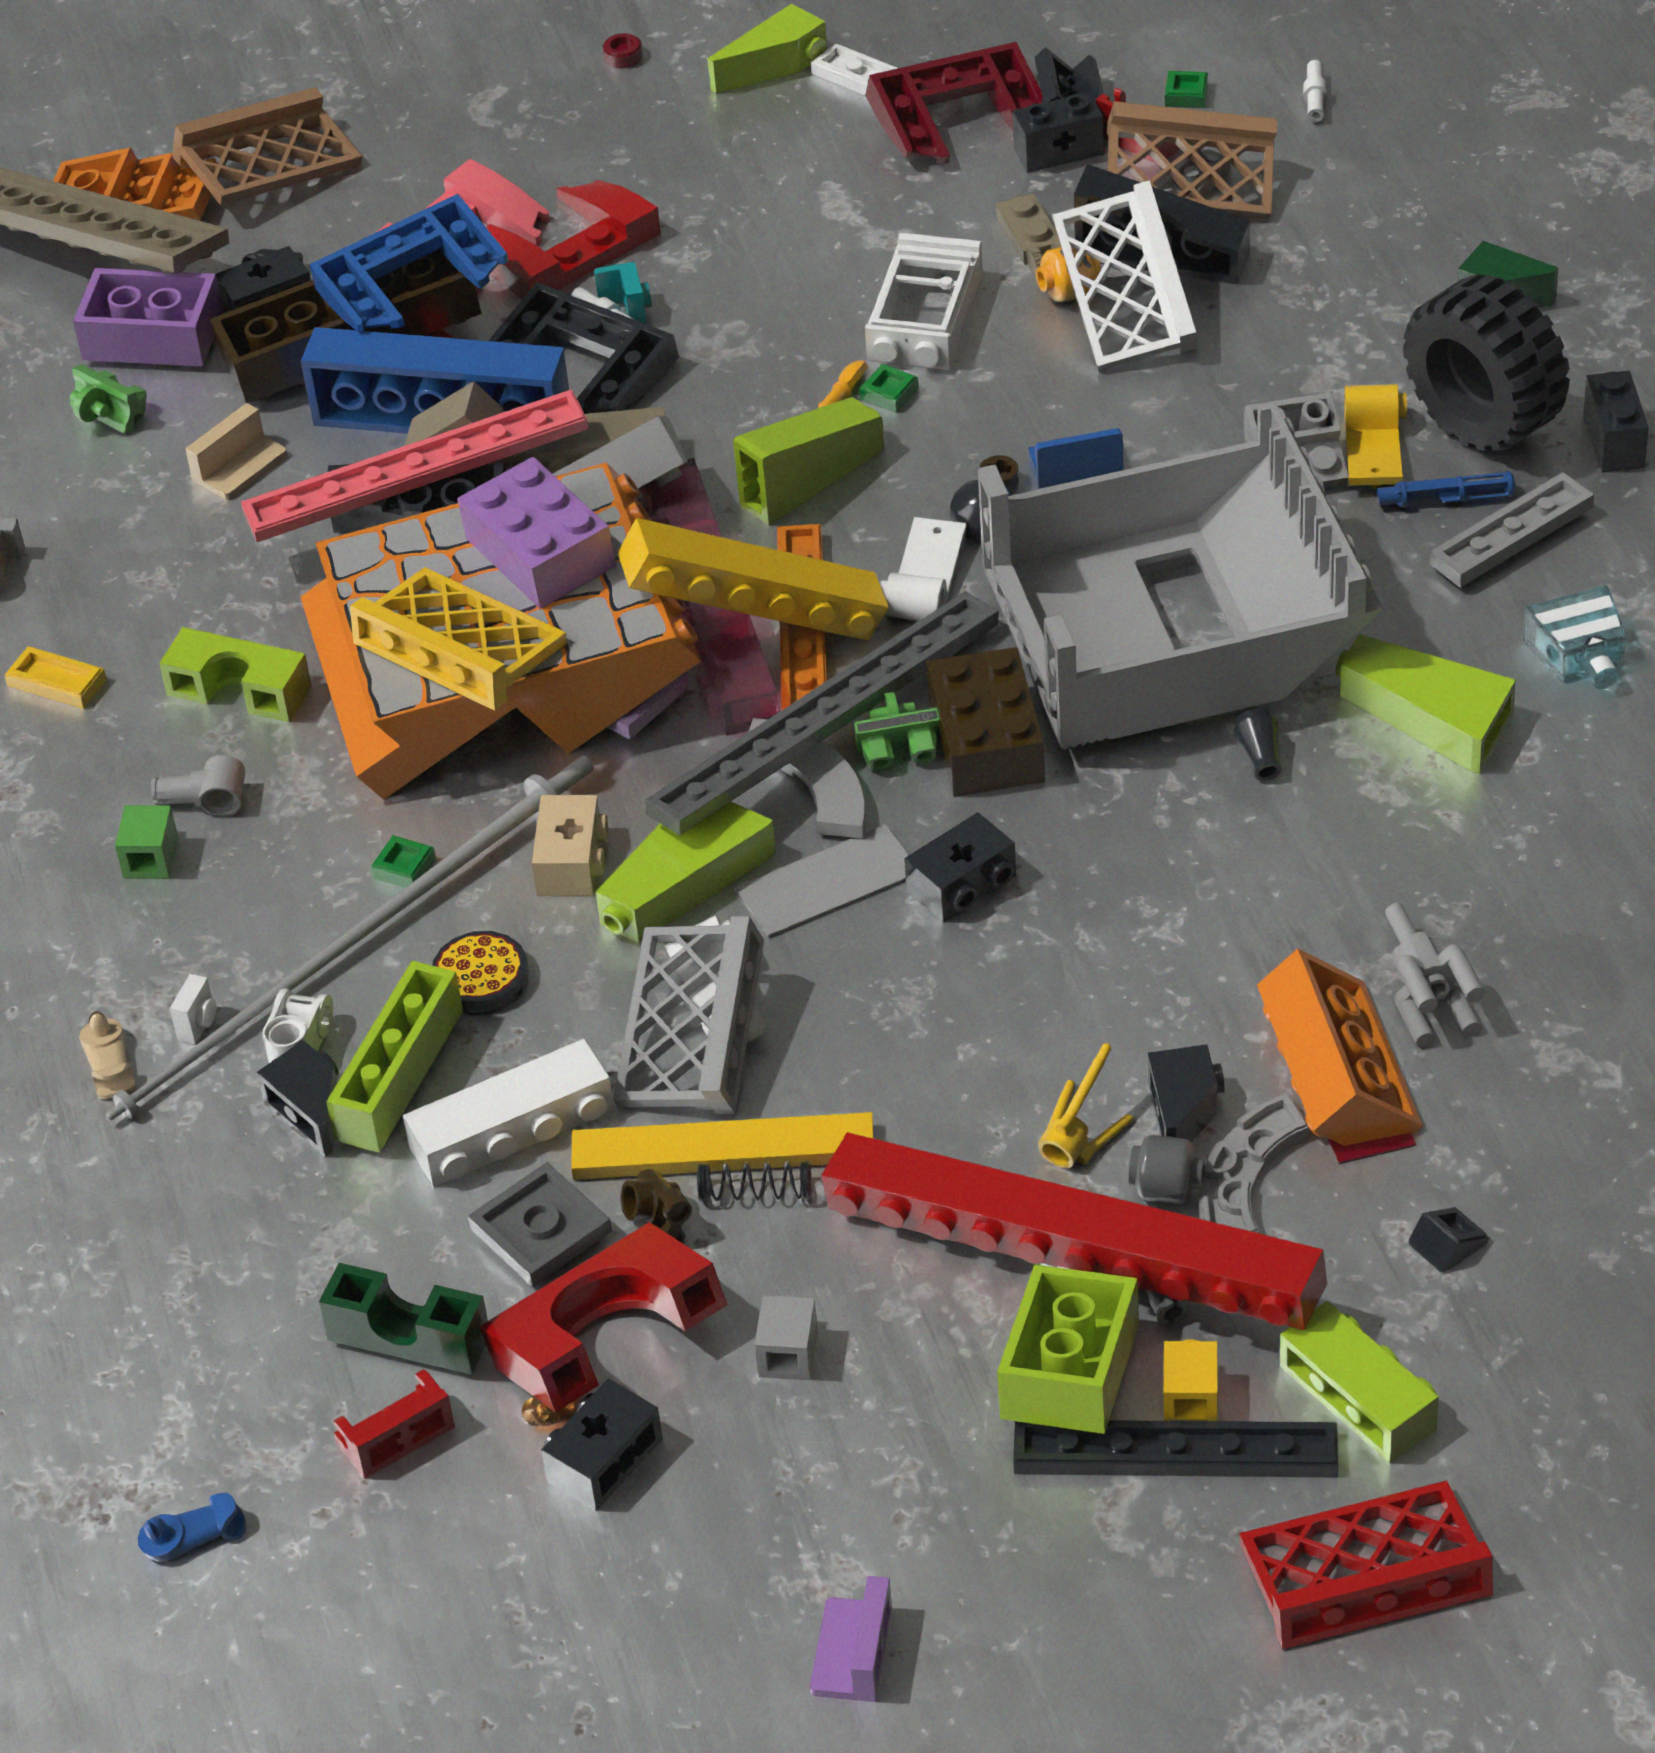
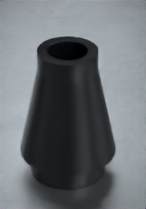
M1256 708L1243 712L1235 720L1233 737L1252 767L1255 778L1262 781L1271 780L1282 771L1279 757L1278 721L1265 709Z

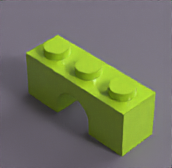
M182 627L159 662L167 696L208 704L214 693L220 688L231 684H242L249 714L290 722L312 686L305 653Z

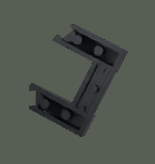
M538 282L535 283L488 340L492 342L552 346L558 339H562L608 357L609 359L577 397L584 414L587 411L612 412L624 410L650 390L680 358L673 334Z

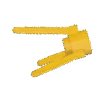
M1108 1043L1102 1045L1096 1058H1094L1070 1105L1069 1102L1075 1088V1082L1073 1080L1066 1082L1048 1127L1038 1141V1148L1042 1156L1057 1167L1070 1168L1076 1161L1082 1165H1087L1096 1151L1133 1121L1132 1115L1126 1114L1088 1143V1127L1082 1120L1076 1117L1111 1051V1045Z

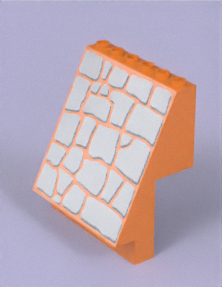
M606 462L555 476L609 526L616 567L542 609H539L466 539L458 503L315 542L326 578L300 596L355 775L383 800L515 707L569 754L701 662L694 645L698 641V636L682 614L686 611L683 600L631 589L628 586L617 552L636 518L649 521L651 519L644 507L637 501L636 497L640 495V491L627 473L624 472L619 475ZM426 567L566 632L567 644L506 688L507 702L494 711L354 644L350 605L361 597L375 602ZM425 586L414 595L441 592ZM469 605L449 606V611L476 609ZM443 607L416 609V614L444 612ZM410 609L394 611L400 615L411 614ZM504 621L484 623L485 628L512 626ZM478 623L451 625V630L479 628ZM445 626L428 627L436 632L446 631ZM540 638L520 639V644L541 643L543 640ZM514 640L487 642V647L514 645ZM481 642L464 644L470 648H481ZM516 659L501 660L500 662L504 663L505 668H507L509 665L514 663Z

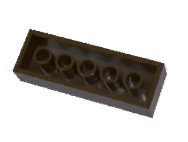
M438 249L374 280L403 317L405 326L391 329V326L388 325L366 328L364 331L427 336L451 325L461 324L472 317L482 314L475 286ZM313 280L210 319L222 358L246 403L265 399L276 392L305 383L301 359L315 327L355 330L329 306L316 290Z

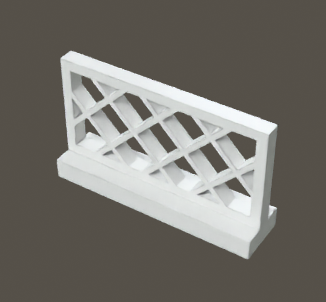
M1150 180L1133 185V192L1052 215L1098 371L1180 348L1181 353L1198 348L1195 326ZM1129 206L1132 219L1125 231L1105 223L1111 211ZM1082 220L1092 225L1093 228L1084 243H1081L1067 236L1064 225ZM1135 228L1138 238L1131 235ZM1100 230L1119 239L1110 256L1090 247ZM1126 242L1143 251L1144 256L1136 269L1116 260ZM1071 247L1078 250V253L1075 256V258L1073 256ZM1085 254L1104 263L1095 281L1078 273L1077 268ZM1146 266L1150 276L1142 273ZM1111 268L1131 276L1121 294L1101 285ZM1138 280L1154 288L1155 295L1148 307L1128 298ZM1082 285L1090 288L1086 296ZM1097 292L1116 301L1106 319L1090 312L1089 304ZM1157 304H1159L1161 314L1154 311ZM1123 305L1142 314L1133 332L1113 323ZM1150 318L1166 327L1169 338L1150 342L1139 335ZM1094 323L1102 326L1098 333H1096ZM1108 330L1128 339L1120 352L1103 356L1100 343ZM1134 343L1140 345V346H1137V347L1132 348V346L1134 345Z

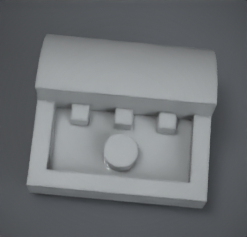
M1332 392L1245 405V443L1257 440L1258 405L1275 402L1283 418L1291 420L1295 440L1299 447H1305L1309 457L1310 468L1314 476H1320L1324 489L1347 486L1349 476L1339 440L1341 428Z

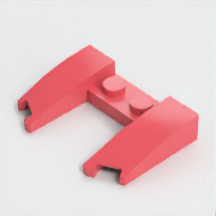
M472 159L467 160L443 179L445 193L426 207H431L459 194L480 221L515 233L537 246L541 244L542 232L534 228L536 220L548 223L550 221L549 211L522 189L500 174ZM388 222L386 225H384V226H383L381 229H379L378 231H380V230H382V229H384V228H386V227H389V226H391V225H393V224L390 223V222ZM475 286L476 293L479 294L483 288L479 289Z

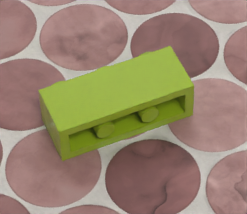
M1329 1301L1324 1302L1314 1310L1305 1330L1289 1327L1280 1334V1367L1389 1463L1437 1429L1439 1396L1432 1385L1424 1378L1414 1376L1400 1364L1397 1356L1390 1348L1385 1345H1378L1363 1332L1354 1317L1347 1313H1341Z

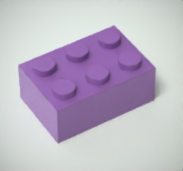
M95 268L73 320L82 360L204 366L215 337L210 319L223 314L216 274L190 272L168 274L162 271Z
M534 457L457 498L466 539L539 609L616 567L609 526Z

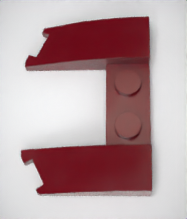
M1017 42L869 75L865 93L878 121L905 158L911 159V155L936 158V163L942 164L949 163L950 154L926 107L927 105L987 92L999 114L1013 132L1012 111L1029 107L1032 104H1042L1041 100L1043 99L1041 89Z

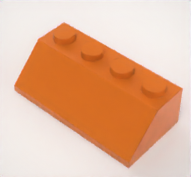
M1297 948L1257 984L1264 1003L1263 1012L1272 1023L1278 1039L1277 1049L1287 1062L1292 1075L1291 1085L1301 1098L1306 1111L1305 1121L1315 1135L1322 1139L1329 1138L1345 1146L1409 1132L1412 1134L1418 1132L1423 1127L1364 981Z

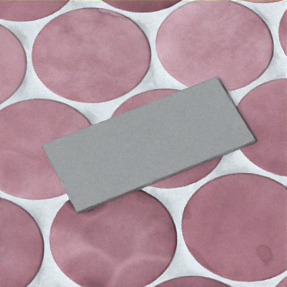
M885 824L864 833L863 838L849 839L737 885L734 888L766 936L771 938L905 882L904 858L909 854Z

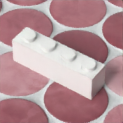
M582 1039L403 1115L409 1148L434 1188L450 1180L458 1179L466 1173L494 1161L505 1159L511 1154L538 1142L549 1140L557 1134L587 1121L596 1120L602 1115L613 1111L614 1104L610 1077L585 1039Z

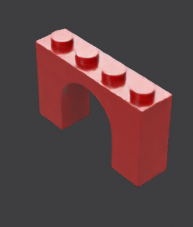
M649 1222L480 1325L479 1329L495 1368L556 1413L599 1386L584 1344L574 1337L592 1321L612 1312L642 1308L659 1313L684 1331H687L728 1304L713 1263Z

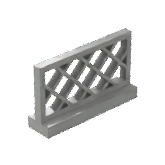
M731 916L730 925L645 927L613 1101L617 1107L711 1106L716 1114H735L764 946V939L750 916ZM711 941H724L723 952L707 965L696 954ZM677 942L682 949L660 966L654 960L657 943ZM691 958L701 970L679 987L669 975ZM711 979L716 985L715 995L698 1008L688 996ZM665 980L674 992L652 1009L646 1002L648 992ZM684 1001L693 1013L671 1030L661 1018ZM703 1022L709 1029L708 1037L693 1051H690L681 1039ZM657 1023L667 1035L644 1052L638 1046L640 1036ZM676 1044L686 1056L663 1074L653 1062ZM695 1066L701 1072L699 1089L678 1091L673 1083ZM647 1067L659 1078L644 1091H630L632 1079Z

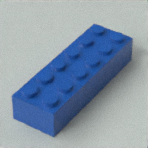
M315 327L301 359L313 426L408 434L412 418L473 381L503 408V412L569 390L564 347L368 331L358 333L355 330Z

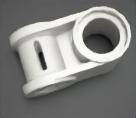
M282 988L279 990L273 1010L262 1033L268 1064L302 1040L318 1052L332 1024L333 1000L329 994H320L318 998L293 995L290 989Z

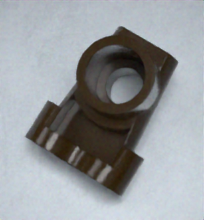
M654 1169L641 1171L638 1173L637 1180L625 1181L620 1196L621 1208L625 1218L629 1221L647 1220L648 1223H652L684 1244L686 1235L682 1230V1225L691 1216L692 1206L681 1192L679 1185L676 1182H667Z

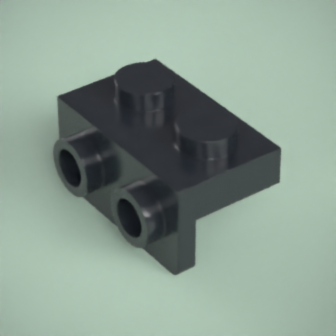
M1046 47L1034 57L1038 73L1036 79L1041 87L1043 96L1042 103L1090 92L1096 103V98L1104 94L1097 61L1091 55H1088L1074 68L1070 67Z

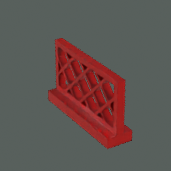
M1447 1480L1239 1533L1240 1546L1273 1616L1275 1635L1282 1650L1493 1595V1556L1485 1541L1478 1542ZM1441 1502L1445 1509L1438 1521L1415 1513L1419 1507ZM1379 1517L1394 1522L1387 1534L1363 1527L1367 1520ZM1406 1526L1429 1534L1422 1546L1399 1539ZM1331 1531L1342 1535L1334 1548L1311 1539L1316 1533ZM1441 1538L1463 1545L1462 1547L1443 1552L1434 1551ZM1354 1540L1377 1547L1369 1560L1346 1552ZM1278 1544L1289 1548L1282 1561L1260 1554L1258 1548ZM1389 1552L1412 1559L1388 1566L1381 1564ZM1302 1553L1324 1560L1317 1573L1294 1566ZM1337 1565L1359 1572L1338 1579L1329 1578ZM1284 1578L1307 1586L1279 1594L1277 1591Z

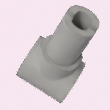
M217 755L206 761L204 769L193 770L189 775L153 777L151 780L152 800H154V805L169 806L194 803L195 806L202 807L208 814L217 817L231 816L238 812L241 807L246 774L245 766L235 757Z

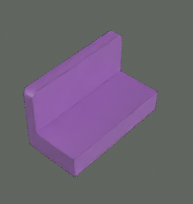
M868 1576L863 1600L830 1597L826 1600L810 1682V1691L813 1696L876 1702L892 1615L890 1578Z

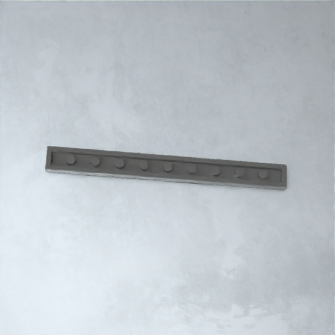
M964 591L646 799V814L678 835L683 834L866 713L869 709L884 701V693H896L926 673V661L948 658L997 626L999 610Z

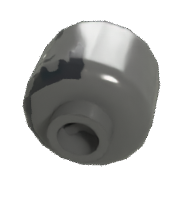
M1149 1135L1143 1140L1141 1146L1134 1145L1132 1148L1128 1177L1129 1186H1136L1138 1196L1145 1201L1183 1204L1189 1199L1192 1188L1202 1189L1205 1159L1196 1158L1195 1146L1189 1139Z

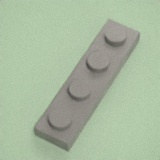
M1562 472L1431 550L1430 565L1461 588L1592 509L1594 494Z

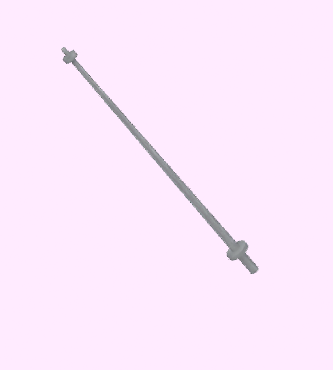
M581 756L548 781L540 775H531L524 781V790L527 797L134 1093L129 1095L124 1090H120L113 1095V1101L116 1106L107 1112L106 1119L112 1121L121 1114L128 1119L135 1117L139 1114L137 1102L275 1002L280 989L293 990L539 811L541 795H561L593 771L594 768L591 761L586 756Z

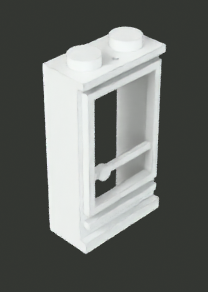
M899 233L895 253L870 321L865 326L867 361L950 370L983 275L981 241ZM910 266L934 268L940 272L945 270L960 271L957 281H953L948 276L941 279L907 276ZM904 283L938 286L942 289L954 288L941 325L891 320Z

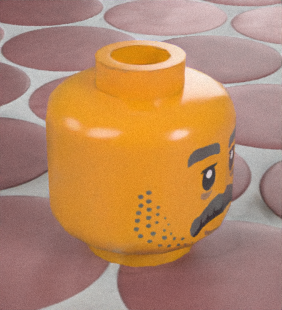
M1057 247L1047 250L1041 258L1040 267L1036 269V281L1040 290L1047 292L1050 298L1056 302H1067L1077 299L1062 248ZM1071 247L1073 256L1075 258V256L1078 253V250ZM1085 254L1077 268L1078 273L1095 281L1101 271L1100 261ZM1082 285L1086 296L1090 288Z

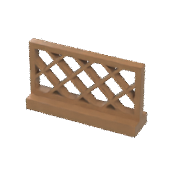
M316 87L175 125L172 157L179 166L188 164L220 205L361 166L362 155L322 108L323 95ZM321 127L325 132L322 135L308 130ZM283 137L291 138L289 144L274 141ZM299 140L317 145L318 148L315 152L296 147V143ZM247 147L256 148L254 154L240 151V149ZM325 148L342 152L344 156L333 157L323 154ZM265 150L283 155V158L280 162L262 157L261 153ZM215 156L221 158L218 164L204 160ZM291 157L309 162L311 165L299 167L288 164ZM227 160L248 165V168L245 172L225 165ZM256 167L275 172L276 174L264 177L253 174ZM219 178L229 179L241 184L224 189L219 182Z
M1114 101L1107 122V136H1109L1107 171L1118 175L1129 171L1138 182L1149 181L1135 164L1147 155H1150L1163 169L1150 179L1151 186L1157 188L1155 185L1169 175L1182 188V191L1177 194L1178 196L1235 216L1270 219L1272 213L1274 139L1277 134V119ZM1119 137L1135 139L1143 149L1129 159L1118 147ZM1164 142L1175 143L1184 154L1170 163L1157 148ZM1205 146L1215 147L1225 158L1211 167L1198 152ZM1245 151L1263 153V164L1253 172L1239 158ZM1188 159L1204 173L1191 184L1177 170ZM1117 160L1122 164L1119 168H1117ZM1230 163L1244 177L1243 180L1232 188L1217 174ZM1261 174H1263L1262 181L1258 178ZM1210 179L1223 195L1217 200H1206L1196 189ZM1251 184L1262 195L1261 205L1246 204L1237 193Z

